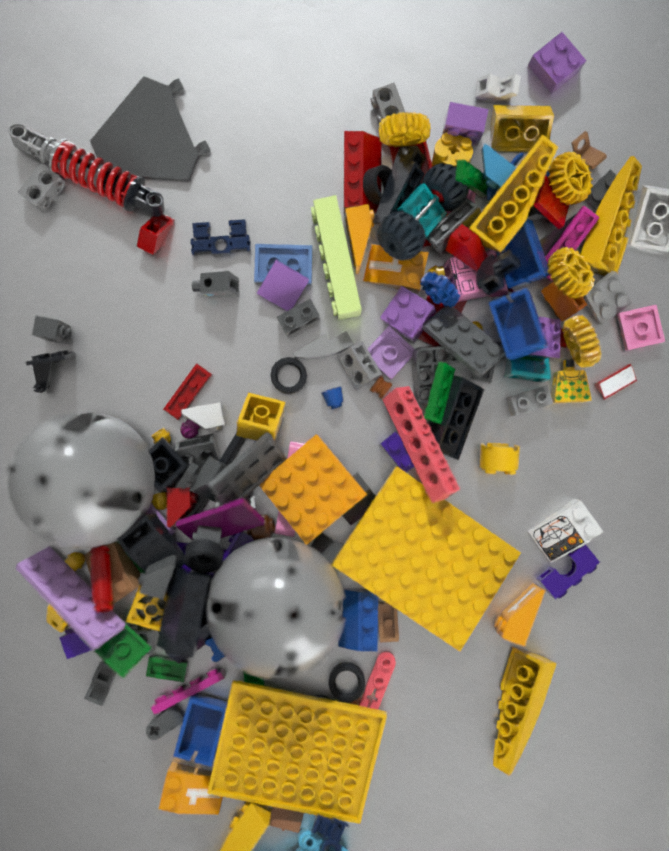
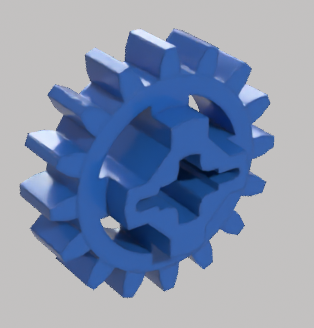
M428 272L421 279L420 285L423 286L422 289L436 304L442 303L445 307L449 306L452 308L459 301L461 296L458 294L459 290L455 289V285L451 284L446 276L441 274L438 276L436 272H433V274Z

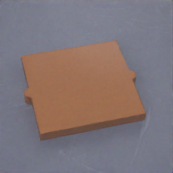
M272 807L269 826L281 828L282 831L289 830L299 833L304 813Z

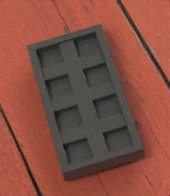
M449 306L442 308L422 326V329L479 378L506 354L504 348L453 306L452 308Z
M267 432L207 485L222 505L245 498L265 481L286 460V457L273 437Z

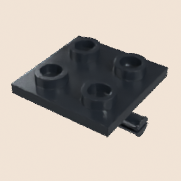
M68 350L51 353V356L49 353L31 356L32 360L26 361V366H33L36 385L33 386L35 388L34 392L43 393L49 388L48 380L53 361L75 357V353H69Z

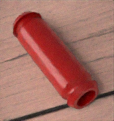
M104 545L93 547L90 550L92 602L95 605L93 609L97 613L109 612L114 606L111 605L113 602L111 561L110 554L108 553L110 550Z

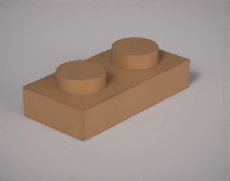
M378 602L380 643L399 642L397 609L387 602Z

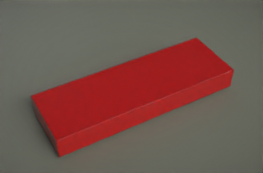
M196 363L163 410L180 421L183 417L181 410L188 409L213 374Z

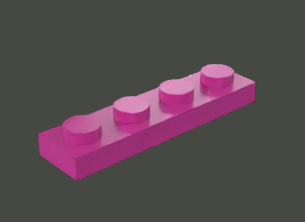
M582 206L546 255L547 264L548 259L558 249L568 247L573 248L575 251L597 222L599 216L586 206ZM551 275L545 277V278H547L548 280H550V281L553 282V280L550 279Z
M213 668L206 673L207 676L203 678L198 676L189 681V685L185 687L180 685L173 689L172 694L168 696L163 694L157 697L151 707L153 714L155 715L223 680L226 676L224 668Z

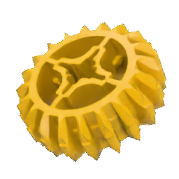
M408 111L406 113H393L392 116H386V118L381 120L378 127L380 141L385 145L394 147L421 144L430 137L431 124L429 123V118L426 115H422V113H408Z
M564 152L556 156L548 169L550 173L548 179L551 182L549 185L553 188L552 192H555L556 198H560V202H565L566 205L581 203L588 198V195L591 194V188H593L591 184L593 179L590 176L592 172L588 169L589 165H586L585 159H581V155H577L575 152Z
M568 247L558 249L551 255L547 264L549 268L548 273L551 275L550 279L554 281V285L558 287L559 291L563 292V295L577 299L588 294L591 288L594 287L593 282L595 279L592 277L594 273L591 271V267L588 265V261H585L583 255L581 256L578 251Z
M583 315L574 316L563 323V336L567 349L576 364L581 368H585L598 363L601 359V347L591 323Z

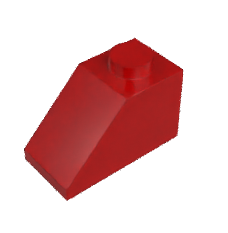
M164 214L159 217L152 216L140 228L136 247L154 255L163 246L175 219Z
M461 224L450 235L446 251L477 272L481 263L488 257L478 234Z
M190 487L185 489L167 488V527H176V522L186 518L195 508L198 494L190 491Z

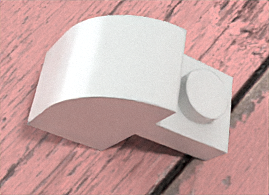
M490 73L477 79L475 97L487 103H510V98L518 95L521 76L515 73L501 79Z

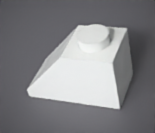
M220 402L181 410L183 417L193 421L203 430L209 429V432L220 431V427L225 425Z

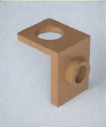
M584 131L571 143L573 152L577 155L580 154L581 159H585V164L589 165L591 169L597 167L607 158L605 153L590 145L587 131ZM584 139V145L578 149L579 142Z

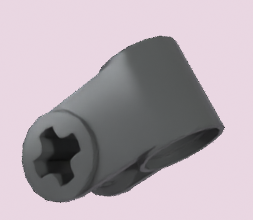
M175 704L163 710L147 726L146 735L149 739L157 740L183 722L184 717ZM158 726L160 728L159 730H153V727Z

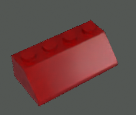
M344 131V214L346 208L367 204L369 205V210H373L374 214H376L379 206L373 204L365 195L363 177L368 169L382 165V142L380 137L365 131ZM377 176V185L381 192V179Z

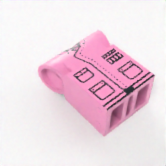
M486 251L488 256L493 254L495 257H497L496 251ZM456 257L449 258L443 266L445 276L451 284L455 285V289L459 290L458 294L461 296L458 302L488 296L477 285V272ZM505 278V287L489 295L488 297H502L508 295L509 292Z

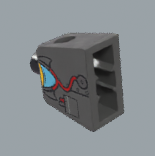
M230 271L201 273L200 280L192 281L193 292H201L207 297H239V278Z

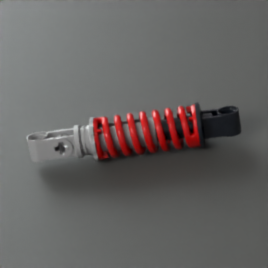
M14 123L9 127V134L13 145L32 157L38 158L40 162L49 164V171L70 179L76 184L79 183L81 187L89 188L91 192H97L99 196L107 197L109 201H115L117 205L127 211H132L136 207L153 217L163 215L165 207L162 194L146 187L143 177L135 176L128 171L122 173L120 167L116 166L113 168V164L110 162L104 164L102 158L98 157L95 159L94 154H86V151L82 148L77 150L76 145L67 139H61L57 142L56 139L48 138L21 123Z

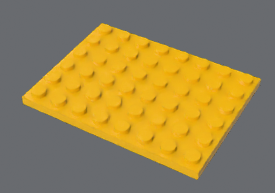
M395 466L331 565L461 652L521 552L445 499L432 503L424 485Z
M233 680L207 794L312 815L320 814L327 818L335 817L342 821L360 824L387 718V711Z

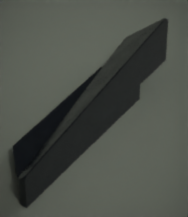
M403 146L399 148L373 220L374 224L380 225L387 215L397 212V209L418 188L424 176L421 166L426 160L418 146Z

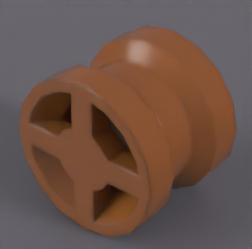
M380 375L369 391L377 393L378 397L382 399L393 384L386 382L384 377Z

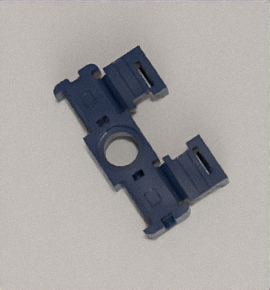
M228 220V224L231 226L229 235L211 237V234H208V228L211 226L210 222L192 223L193 238L190 240L192 255L196 256V253L211 252L212 255L231 254V250L244 249L250 252L251 244L250 237L246 232V220ZM218 240L226 242V247L222 251L216 249V242Z
M317 814L311 833L316 834L319 832L323 834L324 840L320 851H325L327 846H333L335 851H341L342 845L339 843L345 826L349 827V824L335 817L329 819Z

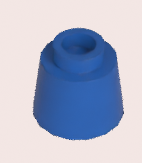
M341 386L321 392L328 407L331 406V409L342 406L344 400Z

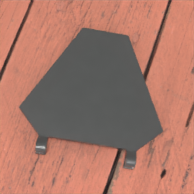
M143 76L90 140L96 157L102 158L104 164L110 162L113 164V168L116 166L120 167L122 173L128 171L135 176L155 179L188 180L198 155L207 154L211 150L206 140L200 142L196 147L193 145L172 96L173 93H180L185 90L179 78L173 80L169 85H165Z

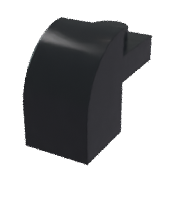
M510 249L497 257L493 254L489 255L477 270V285L488 296L504 288V276L520 268V260Z

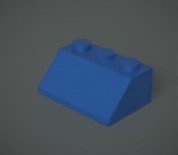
M344 588L345 598L342 599V617L345 618V623L338 640V647L355 651L377 652L378 596L366 588Z

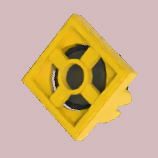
M139 585L126 622L160 631L162 618H159L163 616L168 593L167 589L163 599L139 593L141 585Z

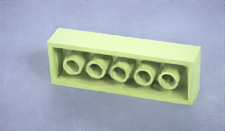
M334 195L313 200L314 207H310L313 224H317L315 226L317 243L321 242L319 252L321 261L325 260V264H323L325 279L330 281L327 283L329 297L334 299L331 302L333 316H337L338 321L358 317L361 315L362 309L337 197Z

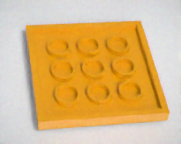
M318 434L314 435L286 459L259 485L306 545L367 495Z

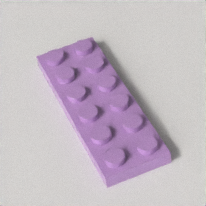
M50 546L17 564V571L92 650L125 628L126 624L112 610L104 613L94 611L93 607L95 605L92 602V589Z

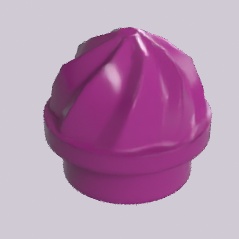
M187 419L185 423L181 424L180 432L184 438H194L198 435L200 426Z

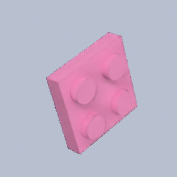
M657 305L617 314L625 351L665 342Z

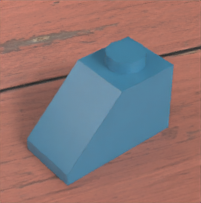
M485 143L481 149L484 179L487 180L485 183L494 190L495 188L500 190L516 167Z

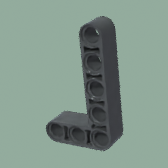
M495 341V342L498 343L502 348H504L502 342H500V341ZM441 345L418 347L413 351L415 398L423 404H428L435 378L434 365H438V362L446 364L461 363ZM440 350H444L445 357L439 360L438 353ZM422 351H425L427 355L424 361L419 360V354ZM426 370L428 373L427 378L421 380L420 374ZM428 390V397L422 399V391Z

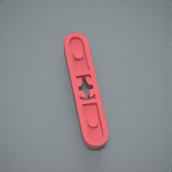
M383 651L378 654L358 706L379 709L396 664L395 657L391 652ZM374 689H376L375 698L377 700H372L370 707H368L369 698L367 695H372Z

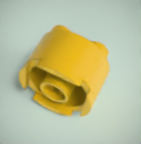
M444 133L435 144L432 167L440 163L445 165L451 164L453 167H457V160L463 159L471 163L473 155L472 141L460 135L453 136L452 134Z
M481 443L479 467L484 470V473L488 474L504 471V474L515 475L516 470L519 469L520 446L514 445V447H509V444L487 443L486 447L484 443Z

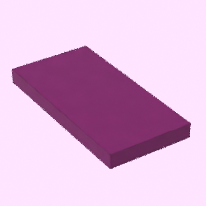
M242 498L178 520L176 527L191 540L193 533H197L198 525L222 528V539L264 525V518Z

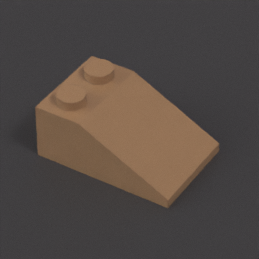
M117 541L104 545L110 550L108 553L110 554L113 589V602L111 605H114L139 587L138 581L141 575ZM89 551L88 553H86V554L84 555V557H85V561H86V564H87V567H88V570H89V573H90V576H91V569H90V556H91V553H90V551Z

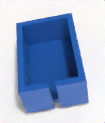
M526 219L502 252H496L497 256L510 249L521 262L520 268L504 276L508 289H518L532 283L531 281H538L550 276L532 220Z
M527 288L509 294L510 298L514 301L512 303L506 296L489 302L506 356L511 361L549 347L532 295Z
M199 693L189 698L173 757L191 761L194 752L198 751L194 762L209 767L212 766L217 752L227 701Z

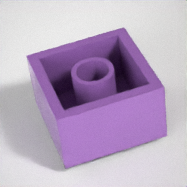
M561 32L532 55L528 67L552 94L577 74L587 60L566 35Z
M450 102L444 120L442 135L444 133L452 134L453 136L460 135L464 138H469L472 141V147L478 146L484 133L488 109Z
M401 286L380 319L384 324L415 343L423 332V324L434 316L436 310L434 305Z

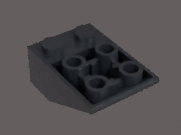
M156 514L145 515L117 538V541L127 555L145 572L147 566L171 555L176 556L174 567L181 568L185 565V554Z

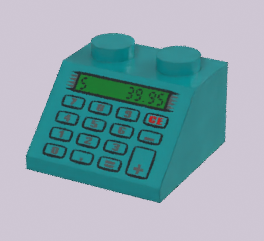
M526 355L511 361L506 356L504 378L539 383L551 380L549 358Z

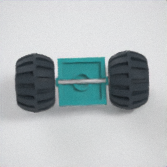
M440 163L430 168L426 172L422 184L397 209L398 211L387 215L381 221L378 227L377 238L380 246L391 257L398 260H408L418 255L425 244V238L445 217L446 211L454 210L465 201L469 188L466 184L463 185L455 180L456 167H453L451 164L445 165Z

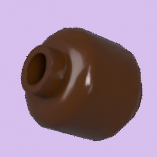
M268 514L261 515L264 518V525L246 530L253 540L271 538L273 533H275L274 519L270 518Z

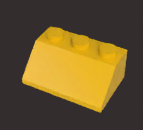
M493 105L490 147L495 151L529 152L542 135L550 140L554 120L551 106Z

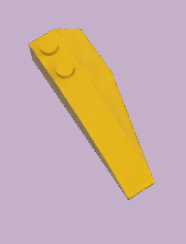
M544 135L540 137L469 228L478 234L484 247L501 253L526 221L530 208L535 201L538 190L558 149V146Z
M634 156L629 157L603 197L595 213L599 216V219L586 235L580 253L585 261H588L587 263L591 267V271L602 276H606L611 271L618 273L627 246L628 238L625 237L627 227L631 226L632 221L629 219L630 209H634L635 205L633 192L638 190L642 165Z
M516 647L512 648L501 681L500 690H502V698L499 701L498 707L500 709V718L497 720L496 727L498 729V738L495 740L493 766L508 776L512 774L532 734L557 664L541 655Z
M245 801L240 808V815L238 817L234 816L230 822V830L222 842L219 851H251L269 826L272 809L267 805Z

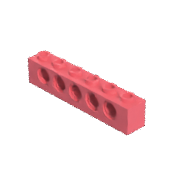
M410 386L395 388L382 400L431 502L444 500L460 490L430 426L426 419H424L422 410Z

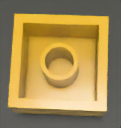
M248 392L237 420L236 436L257 441L268 432L276 440L284 417L285 402Z

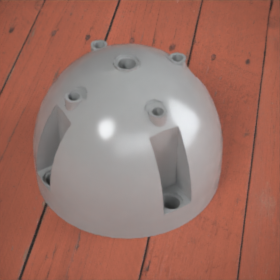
M77 412L49 419L33 429L23 439L14 453L13 462L6 467L8 491L13 509L19 519L32 533L43 540L56 541L63 547L75 549L93 548L114 543L118 537L142 519L150 507L154 494L155 471L148 447L131 426L110 415ZM139 493L142 494V501H141V502H140L139 499H138Z
M287 538L258 539L233 551L222 562L221 567L216 570L210 582L206 598L207 625L219 650L240 669L263 678L294 677L319 665L336 646L345 623V618L342 617V599L345 598L344 588L331 563L316 549L302 542ZM275 541H277L280 546L278 551L276 552L272 545V543ZM292 567L293 571L289 574L288 569ZM216 602L220 603V610L212 613L211 606ZM295 609L297 612L295 619L289 620L288 613ZM250 611V616L245 618V613Z

